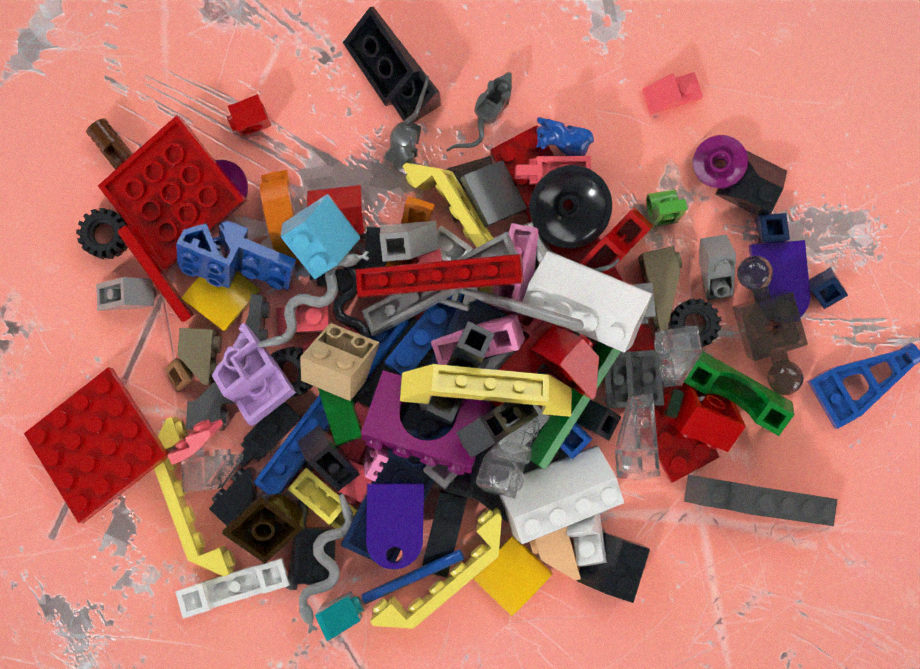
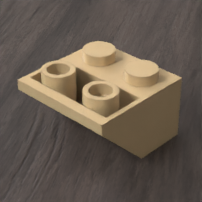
M329 323L300 357L301 381L351 401L366 381L378 350L379 342Z

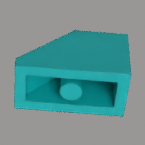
M352 591L321 605L315 617L326 641L333 639L360 622L363 617L361 612H364V607L358 596L354 597Z

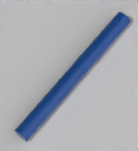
M458 549L361 594L362 600L365 604H368L464 560L463 552L461 549Z

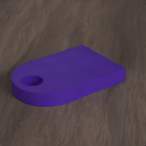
M805 240L749 245L753 296L758 312L765 319L779 324L792 322L800 318L808 309L811 298ZM780 302L786 303L790 308V313L787 317H781L777 313V305Z
M367 483L366 547L370 557L379 566L393 570L402 569L412 564L419 556L423 546V483ZM392 547H398L402 551L400 559L394 562L389 561L386 558L387 551Z

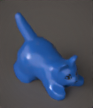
M541 117L537 118V122L542 125L537 128L538 144L536 147L545 149L548 145H555L565 156H585L589 146L594 142L593 133L588 129L571 125L566 127L562 122Z

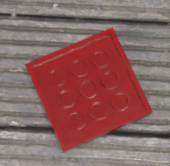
M178 115L171 119L98 185L99 189L125 222L132 227L163 270H168L177 262L176 243L184 229L206 223L211 233L221 222L226 220L247 201L185 121Z
M110 367L103 370L23 433L78 523L88 521L168 458L167 450L114 368Z

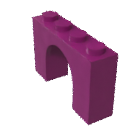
M383 370L361 431L362 440L366 441L365 444L381 450L382 447L392 449L395 455L403 458H409L410 455L421 458L420 462L429 466H436L438 463L447 466V470L455 474L464 475V472L471 474L476 455L472 458L470 457L467 450L462 446L456 432L490 412L491 403L484 400L463 398L455 424L445 436L431 441L420 440L411 436L401 423V414L405 402L400 401L402 376Z

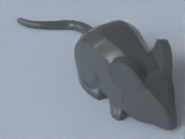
M507 72L493 81L490 80L486 91L476 101L474 112L478 117V139L473 143L454 144L446 149L447 152L453 148H473L482 142L485 134L484 123H494L503 111L505 104L509 105L512 90L511 72Z
M428 75L426 76L414 113L392 129L390 134L391 146L385 155L386 159L405 175L407 173L402 166L405 163L412 164L413 158L417 157L418 149L415 147L416 144H419L421 126L412 121L420 112L429 82Z

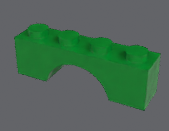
M696 348L683 368L682 382L705 395L717 394L731 400L746 411L756 424L777 436H780L795 415L792 401L699 348Z

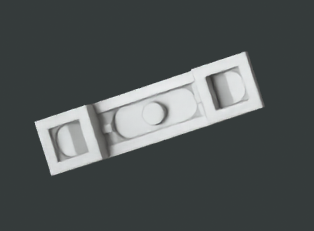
M280 558L265 564L261 563L232 572L227 576L209 579L177 590L175 593L184 619L209 611L215 607L290 586L283 559Z

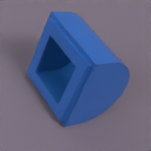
M575 423L560 448L574 459L593 438Z

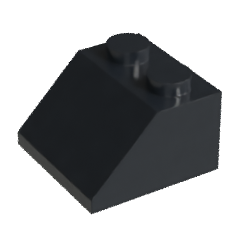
M603 532L607 563L580 567L579 575L581 579L576 581L604 594L634 603L650 548L643 544Z

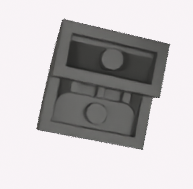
M503 161L485 166L460 178L485 228L527 209Z
M661 350L620 352L605 376L608 408L665 405Z

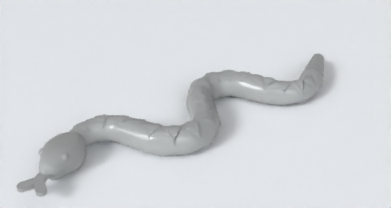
M365 251L363 255L347 253L338 265L325 273L327 292L323 296L298 294L292 297L285 306L284 316L287 324L285 333L281 336H275L258 342V347L279 346L292 339L297 331L295 316L297 307L305 304L321 308L333 303L338 293V284L335 276L336 269L340 266L350 267L356 265L361 259L369 260V257H367L369 252Z
M340 494L339 499L345 523L338 529L328 530L318 535L313 544V555L329 571V577L324 581L307 586L299 596V614L304 622L309 625V634L312 630L317 631L318 628L312 624L314 614L311 606L307 604V599L311 595L331 590L338 583L340 576L338 564L325 553L324 546L329 541L344 537L353 520V512L344 494Z

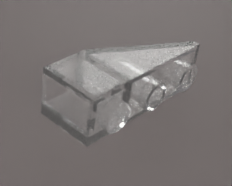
M537 417L497 442L484 456L476 480V484L483 491L511 498L516 497L517 491L521 490L523 486L525 464H528L531 459L533 437H536L539 432L540 424Z

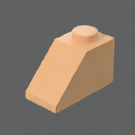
M567 526L529 541L532 553H538L541 561L574 580L581 579L570 537L567 536Z

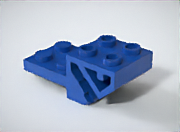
M231 221L221 222L219 225V236L212 238L206 223L184 229L176 243L178 268L186 275L192 277L199 276L206 279L213 286H223L229 289L238 271L249 279L257 278L264 281L270 287L277 290L289 291L292 285L296 259L248 240V228Z

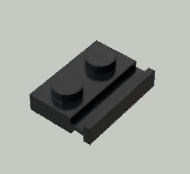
M307 527L294 537L293 585H312L329 577V571L313 555V544L318 535L335 529L334 527ZM336 540L329 541L324 546L325 553L334 561Z

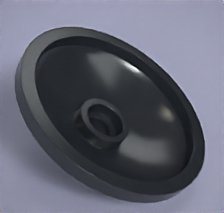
M579 165L557 167L546 173L533 189L529 204L531 221L534 227L539 229V235L550 244L568 249L583 247L596 240L604 232L612 214L610 190L605 181L591 169ZM566 200H571L572 202L569 209L563 208V203Z

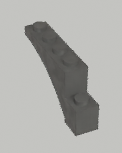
M251 294L246 324L262 342L268 339V329L264 328L265 318L270 316V302H266L267 298L263 295ZM214 381L196 400L187 402L185 429H193L195 424L208 419L211 423L221 419L223 425L219 431H224L225 426H228L230 420V410L226 409V404L236 403L224 397Z
M689 474L684 502L701 506L834 526L838 500Z

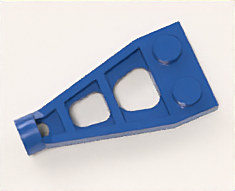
M909 343L896 351L832 367L807 382L834 429H839L862 416L912 367L920 363V350L915 344ZM882 362H887L892 374L883 382L877 383L870 368ZM855 374L863 375L869 385L867 392L858 400L851 398L843 384V380L846 377Z

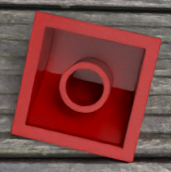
M361 185L307 191V207L328 194L359 234L360 239H366Z
M553 325L531 350L562 383L591 400L596 397L599 356L592 349L593 343L583 334L577 336L569 328L565 327L563 330Z
M683 382L675 414L679 432L687 439H697L712 449L719 448L729 452L746 427L736 404L717 394L705 395Z

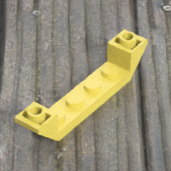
M405 163L402 166L407 173L406 179L412 187L428 191L433 186H436L437 191L443 197H446L451 205L449 210L452 215L460 220L464 226L463 232L465 236L477 248L494 239L488 228L484 227L472 202L452 171ZM493 286L478 287L479 291L491 293Z
M438 364L402 373L400 401L429 404L430 396L541 405L542 414L571 416L572 388L550 375Z
M178 417L167 418L158 435L166 450L176 447L175 443L188 436L185 423L182 420L179 421ZM167 458L154 470L187 560L221 576L229 575L234 571L233 566L236 564L232 551L227 550L226 546L223 545L204 553L205 541L202 534L197 532L193 522L196 521V517L192 507L186 504L184 498L186 495L185 486L181 480L177 479L174 471L177 469V465H172L169 458Z
M498 507L492 511L487 509L477 518L476 531L485 540L486 545L483 543L478 545L471 552L470 555L472 557L465 563L462 561L457 563L450 570L449 573L451 575L444 581L441 579L437 580L429 588V594L423 599L420 597L416 598L408 606L407 609L409 611L394 596H391L387 601L384 598L381 599L372 608L373 613L370 620L372 625L414 629L499 557L501 510Z

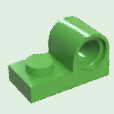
M675 189L646 195L649 220L654 225L653 227L678 223L688 210L686 199L679 200Z

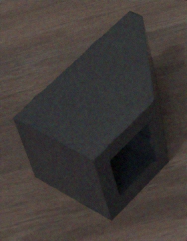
M243 467L240 468L231 478L233 481L232 485L227 490L224 488L220 489L211 499L214 504L209 510L226 526L257 499V486L253 483L257 478L256 469L254 467H248L246 470Z

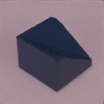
M787 213L759 215L755 218L762 243L786 242L790 240Z
M831 267L809 279V288L823 309L849 296L844 285Z

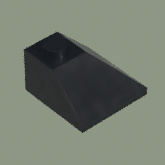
M746 150L748 166L744 176L730 187L717 189L715 195L756 216L769 215L772 213L784 189L787 170Z

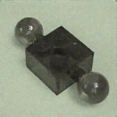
M749 256L739 264L737 277L743 287L752 291L754 300L732 306L747 358L753 361L771 356L773 365L767 375L770 388L780 395H791L801 388L804 375L796 363L789 361L787 351L808 345L794 293L784 290L770 295L768 285L773 278L771 263L762 256ZM769 320L774 322V326L771 331L767 330L765 327L769 325Z

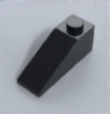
M505 402L457 431L456 434L462 446L472 458L539 415L533 405Z
M440 490L422 566L454 552L467 499ZM450 566L433 573V575L447 578Z

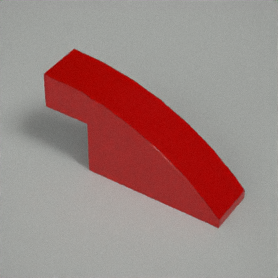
M633 207L579 264L595 269L610 265L617 258H619L620 262L654 225ZM613 268L603 271L601 273L607 275Z

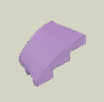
M243 323L239 327L240 334L233 346H228L223 360L217 365L212 377L223 396L235 402L247 424L254 426L294 395L296 391L265 347H258V342H261L247 324Z

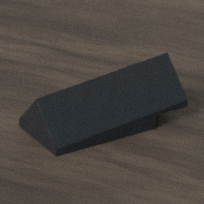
M371 6L343 41V44L384 105H393L404 121L414 113L427 75L374 6ZM430 79L420 112L412 121L413 123L442 105L440 92Z

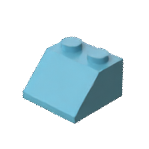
M328 194L282 223L281 238L314 279L338 265L360 239L359 234Z

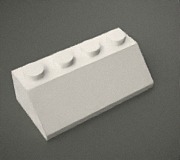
M548 251L529 282L523 303L583 321L584 327L581 331L576 332L625 353L634 343L653 294Z
M597 445L581 451L574 459L568 456L550 463L546 470L540 467L496 485L512 534L521 544L624 503L617 478Z

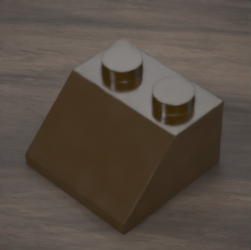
M261 494L222 530V534L265 564L304 529L303 509L283 494Z

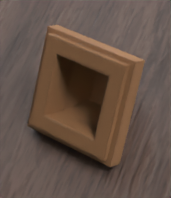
M179 358L174 359L164 369L178 392H181L192 381V371Z

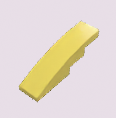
M305 468L288 490L326 523L335 529L342 527L345 523V518L343 517L339 494ZM348 502L354 517L357 509Z

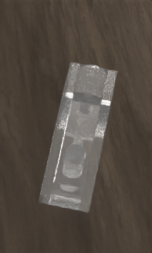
M653 393L628 397L615 447L617 478L641 481L660 476Z

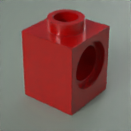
M258 94L227 106L231 114L227 116L232 131L237 130L242 138L272 126Z

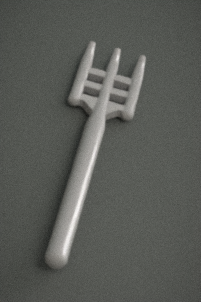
M478 288L463 289L454 294L452 299L446 298L439 302L468 311L470 309L469 304L478 299L487 304L572 330L581 331L584 327V323L580 319L490 292L479 291ZM461 293L465 294L463 303L459 302Z

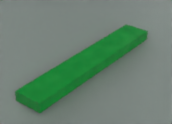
M599 341L593 348L594 352L599 356L597 388L621 352ZM572 389L571 416L551 415L525 457L546 470L587 406L590 398Z

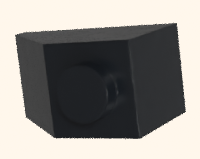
M320 425L297 442L307 463L337 491H340L360 475L343 450L336 446L334 439Z

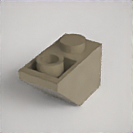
M179 328L177 355L203 385H212L215 381L212 374L218 365L216 364L217 353H220L222 347L221 336H218V331L211 329Z

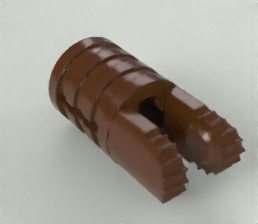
M106 118L93 122L87 128L86 134L91 137V140L95 142V145L114 169H117L123 163L115 150L124 159H128L133 154L122 138L113 130V127L109 125Z

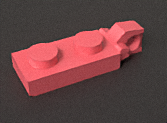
M537 156L536 159H529V165H516L515 179H529V184L535 185L546 173L560 166L579 165L591 169V156Z

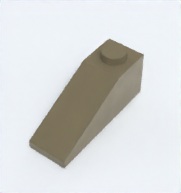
M674 246L644 252L638 256L644 284L653 283L656 316L652 319L656 335L667 332L680 277V268H682L681 255L679 252H675Z

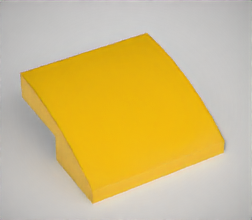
M237 272L229 289L223 286H213L206 279L198 277L181 299L224 332H227L242 311L248 309L251 294L259 295L262 290Z
M512 535L499 547V557L473 579L502 608L513 616L544 585L553 573Z

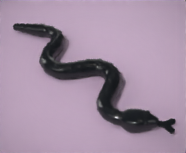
M354 266L344 267L348 274L352 276L353 284L335 299L333 314L335 319L344 326L353 328L360 335L370 338L367 325L362 320L349 316L343 311L344 304L357 295V268ZM362 386L360 388L361 395L364 396L365 391H369L370 388Z

